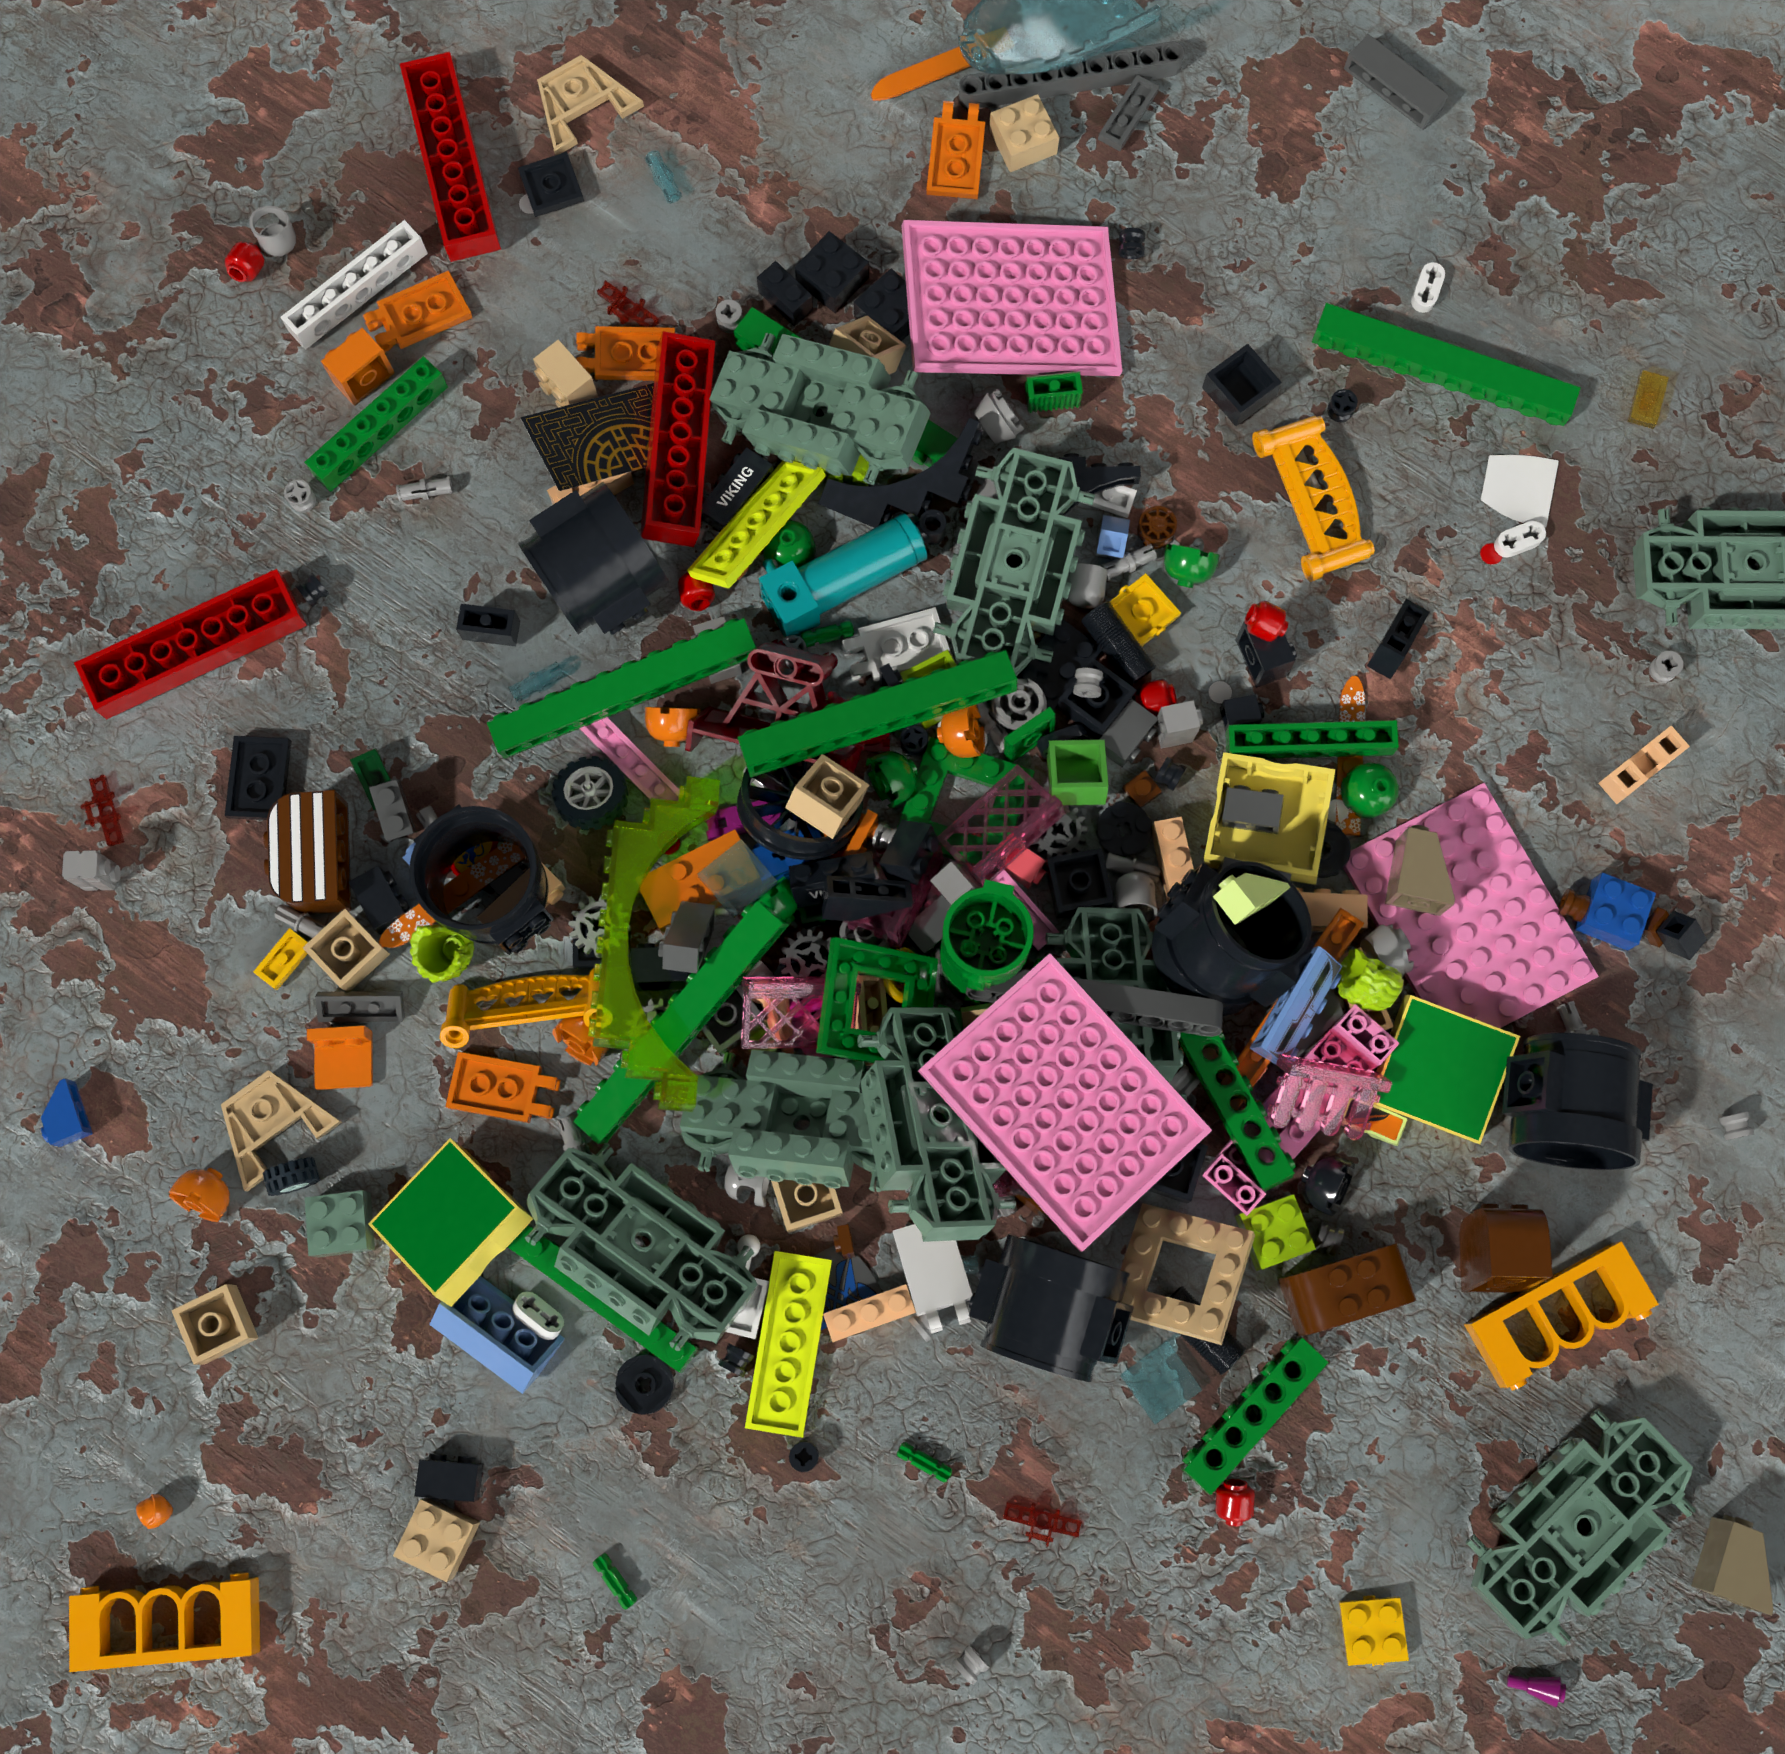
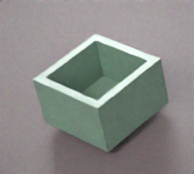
M360 1190L304 1198L308 1256L318 1258L375 1250L374 1230L368 1225L373 1219L370 1192Z

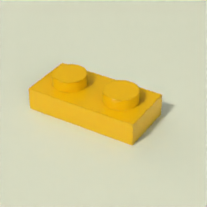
M289 928L253 973L278 991L308 954L303 949L308 942Z

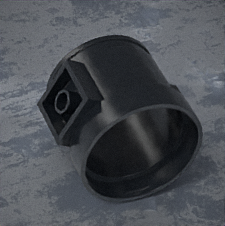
M604 482L596 485L581 496L575 490L530 519L529 521L536 532L528 539L518 543L522 552L578 635L583 632L582 630L596 623L604 634L610 632L611 635L617 633L625 627L623 623L630 617L637 620L649 612L646 607L651 603L647 596L669 583L638 530Z
M458 804L451 811L434 820L413 840L416 844L411 855L409 872L414 895L422 908L445 928L457 932L473 942L489 945L498 944L508 955L513 952L515 954L519 953L528 945L527 941L535 934L539 936L550 928V922L554 918L545 909L549 893L545 868L540 861L538 851L532 839L523 827L509 815L489 807H461ZM493 841L512 843L527 852L530 863L528 887L522 899L509 913L485 924H466L450 918L444 903V883L450 867L462 853L478 844Z
M1251 861L1233 863L1225 867L1220 873L1202 863L1195 871L1190 869L1183 877L1181 884L1176 882L1167 894L1170 898L1169 901H1166L1157 913V916L1160 918L1155 926L1152 938V953L1157 971L1172 993L1218 1000L1223 1004V1016L1238 1013L1254 1000L1264 1007H1268L1297 984L1315 942L1310 939L1312 925L1308 907L1297 888L1285 876L1267 865ZM1244 873H1249L1289 884L1291 888L1275 901L1237 924L1232 922L1213 897L1221 890L1219 884L1232 874L1237 878ZM1221 920L1238 933L1249 951L1231 937Z
M1546 1033L1526 1038L1523 1041V1055L1507 1057L1502 1114L1512 1116L1508 1150L1512 1154L1542 1164L1575 1169L1621 1170L1640 1165L1642 1141H1649L1653 1084L1640 1080L1639 1061L1641 1060V1050L1638 1047L1621 1040L1598 1035Z
M1008 1234L1000 1261L986 1259L985 1264L979 1269V1284L969 1302V1317L987 1322L985 1336L980 1344L981 1347L1045 1371L1085 1382H1092V1373L1098 1361L1112 1364L1118 1363L1134 1306L1122 1302L1130 1273Z

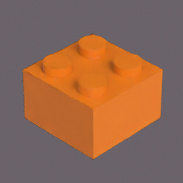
M363 328L351 333L345 342L336 349L330 350L325 355V358L321 360L334 385L354 406L395 373L383 349Z

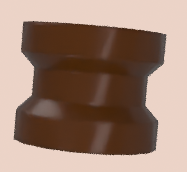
M1566 889L1558 906V914L1563 916L1568 914L1574 920L1581 922L1587 913L1591 897L1585 894L1580 896L1575 893V890Z

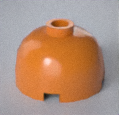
M977 705L945 714L941 719V727L937 728L938 740L940 743H944L946 749L954 756L970 758L981 756V753L985 751L984 727H979L977 721L978 718H981Z
M645 707L646 728L654 739L664 741L665 747H680V742L686 741L688 721L698 716L700 709Z
M583 1016L561 1019L554 1027L552 1033L558 1044L563 1040L568 1045L565 1051L569 1055L589 1066L593 1062H595V1066L598 1065L609 1050L611 1037L608 1028L602 1030L591 1029L585 1025Z
M207 1168L206 1171L201 1169L188 1170L177 1179L168 1192L170 1193L169 1197L183 1209L189 1212L191 1209L200 1212L201 1214L198 1217L212 1222L220 1220L230 1202L228 1186L221 1180L223 1175L213 1168Z

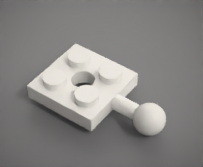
M751 1234L742 1236L737 1244L738 1252L745 1245L749 1246L747 1252L750 1248L754 1251V1254L746 1262L745 1267L748 1271L751 1258L756 1256L760 1250L758 1238ZM755 1278L758 1285L754 1293L726 1332L756 1339L769 1281Z

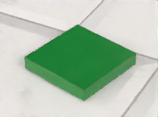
M1048 707L1004 737V757L1008 762H1015L1037 747V741L1041 737L1054 732V711Z

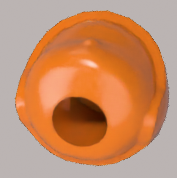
M152 1494L149 1498L137 1504L136 1513L141 1523L147 1529H153L164 1524L171 1517L173 1507L162 1495Z

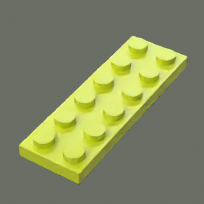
M782 461L687 569L690 576L694 579L729 589L826 477L823 469L820 467L810 469L799 462L793 461V463Z
M779 1251L774 1252L745 1423L746 1429L803 1438L832 1260Z

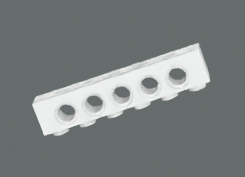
M405 220L280 317L290 334L306 350L428 253L421 237Z

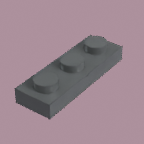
M1137 75L1102 128L1098 140L1121 151L1158 94L1160 86Z
M403 991L317 992L315 996L318 1022H403L405 1018Z

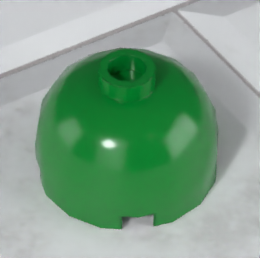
M788 520L763 549L764 560L772 559L776 568L790 561H793L795 566L799 568L814 560L816 554L812 533L807 526L794 520Z
M1167 544L1164 554V566L1169 576L1178 580L1177 585L1193 588L1194 583H1205L1211 579L1217 569L1220 555L1213 552L1206 553L1195 548Z
M884 751L867 759L866 766L871 764L872 768L868 776L873 788L882 801L888 799L890 804L887 806L889 808H894L910 798L916 787L915 775L918 773L916 765L911 759L907 760L896 751Z
M1368 762L1355 766L1349 770L1347 776L1341 782V797L1344 805L1360 818L1371 819L1385 814L1395 805L1399 794L1396 776L1389 768L1380 763Z
M787 875L781 877L765 888L761 895L756 899L754 897L743 908L744 910L752 902L754 904L756 901L764 902L790 924L796 919L793 913L798 909L790 888V878Z

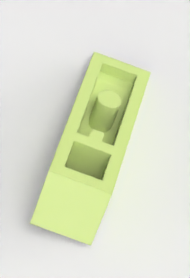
M1244 873L1237 878L1232 874L1219 884L1221 890L1213 897L1232 922L1237 924L1271 904L1291 887L1286 882Z

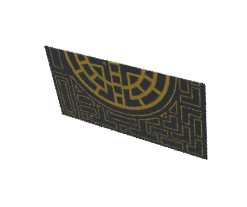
M654 383L521 417L529 436L559 491L642 469L647 466Z

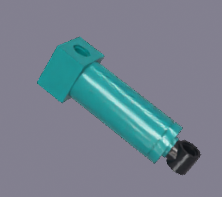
M931 509L924 512L919 521L913 523L903 513L799 568L795 566L793 561L779 568H776L772 559L763 561L762 565L767 574L759 577L761 598L784 638L790 635L799 636L802 632L819 626L821 614L927 559L925 545L939 544L945 537L946 518L942 512ZM929 524H935L939 527V529L931 531L928 530L926 526Z

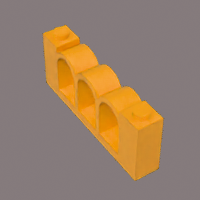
M1620 1241L1605 1246L1556 1273L1552 1278L1525 1290L1465 1323L1464 1326L1500 1388L1510 1387L1513 1391L1527 1384L1525 1378L1533 1375L1530 1368L1549 1366L1556 1359L1559 1348L1576 1349L1583 1347L1591 1340L1594 1329H1613L1619 1327L1626 1319L1635 1318L1636 1321L1642 1320L1652 1314L1651 1309L1659 1304L1624 1244ZM1594 1270L1597 1271L1614 1302V1313L1604 1323L1595 1319L1573 1283ZM1559 1289L1563 1291L1580 1323L1577 1337L1570 1342L1562 1340L1556 1334L1538 1303L1539 1300ZM1525 1308L1530 1313L1545 1342V1350L1542 1356L1533 1362L1521 1354L1503 1320Z
M249 1572L230 1574L229 1580L206 1582L194 1586L188 1591L180 1586L167 1585L151 1590L146 1595L136 1589H125L110 1594V1590L99 1591V1586L81 1587L80 1593L69 1596V1672L252 1656L260 1652L259 1577L249 1578ZM202 1591L213 1593L219 1600L221 1643L194 1645V1603L198 1594ZM161 1594L167 1595L177 1604L179 1646L152 1649L153 1604ZM121 1598L129 1601L135 1609L136 1650L110 1653V1613L115 1601Z

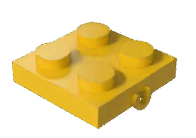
M1146 573L1130 586L1125 585L1121 588L1120 594L1110 601L1111 605L1115 608L1114 610L1118 612L1124 624L1130 629L1129 632L1134 634L1137 641H1139L1138 643L1142 646L1156 635L1159 636L1162 631L1166 630L1167 626L1181 615V612Z
M1374 1595L1363 1596L1362 1600L1339 1601L1348 1666L1364 1664L1375 1666L1384 1665V1663L1409 1661L1401 1598L1399 1596L1375 1598Z

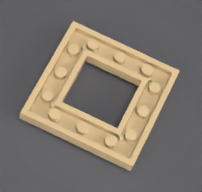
M1142 1203L1120 1269L1130 1273L1122 1299L1123 1303L1134 1306L1130 1320L1222 1345L1255 1238L1254 1231ZM1163 1241L1216 1254L1200 1306L1147 1291Z

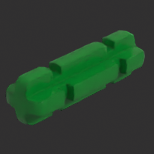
M851 621L841 622L839 626L833 624L817 628L815 632L811 630L802 632L801 638L804 640L806 647L815 646L817 642L823 644L839 640L841 636L844 638L854 635V628Z
M906 1442L900 1445L897 1451L899 1458L904 1461H911V1465L929 1475H936L935 1478L943 1483L948 1481L952 1473V1469L943 1463L939 1464L938 1460L919 1449L917 1451L914 1450V1447Z
M603 1553L593 1561V1566L598 1573L601 1572L603 1574L601 1576L613 1595L618 1596L619 1600L617 1601L626 1610L636 1603L637 1597L632 1590H628L627 1587L629 1585L615 1566L612 1567V1561L609 1556Z

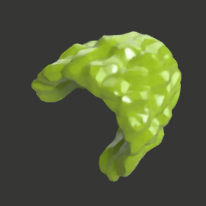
M439 924L417 926L410 939L412 964L417 967L418 973L423 978H429L432 983L446 982L452 978L459 977L467 969L473 957V941Z
M1358 948L1349 950L1348 956L1341 962L1342 968L1339 974L1342 977L1337 984V988H1339L1338 993L1342 998L1347 999L1350 1004H1356L1362 1010H1385L1393 1005L1403 990L1404 980L1402 979V974L1396 968L1385 965L1378 959L1367 958Z

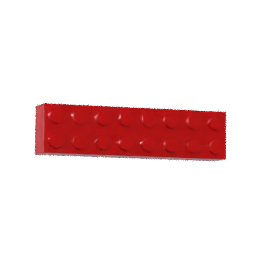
M446 52L400 63L443 244L450 262L501 250L451 53Z
M666 331L662 332L659 340L640 533L643 539L694 547L700 534L711 401L709 398L712 389L715 352L714 340Z
M275 569L76 661L74 665L94 710L107 720L304 628L307 624L286 579L278 569Z

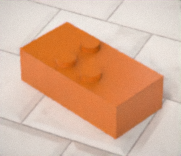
M735 829L635 879L662 935L665 934L667 925H671L672 913L678 910L681 901L715 905L716 909L762 885L761 878Z

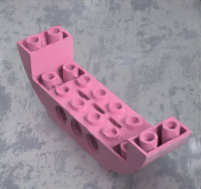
M1356 1004L1331 1027L1262 1103L1267 1113V1116L1264 1118L1269 1128L1275 1127L1281 1138V1142L1278 1143L1283 1153L1288 1152L1292 1159L1300 1153L1369 1073L1381 1065L1399 1045L1396 1039ZM1255 1124L1244 1126V1131L1248 1136L1255 1137L1260 1134V1130ZM1232 1139L1223 1147L1202 1175L1246 1216L1266 1195L1255 1184ZM1263 1149L1258 1152V1157L1262 1162L1270 1163L1274 1160L1271 1151Z

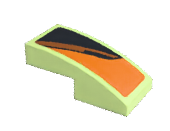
M1350 1096L1340 1123L1367 1133L1375 1139L1398 1146L1407 1123V1118Z

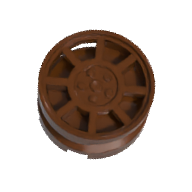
M1152 506L1142 513L1137 527V535L1143 542V545L1151 544L1153 549H1161L1170 544L1177 529L1176 516L1170 509L1163 506Z

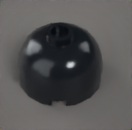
M1326 1156L1319 1159L1313 1167L1307 1166L1302 1176V1182L1306 1183L1305 1194L1307 1200L1314 1208L1327 1215H1335L1336 1211L1332 1210L1334 1204L1341 1205L1352 1180V1175L1348 1174L1349 1167L1355 1168L1353 1162L1337 1156Z

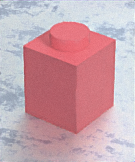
M1019 842L1002 865V869L1011 878L1027 889L1033 883L1038 885L1047 872L1043 869L1046 861Z

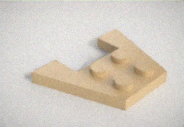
M582 55L537 79L555 155L561 154L578 144L576 137L566 123L605 101L610 100L622 119L644 107L643 100Z
M269 1070L221 1104L243 1189L247 1192L264 1180L263 1172L267 1169L256 1151L302 1118L316 1139H320L342 1123Z

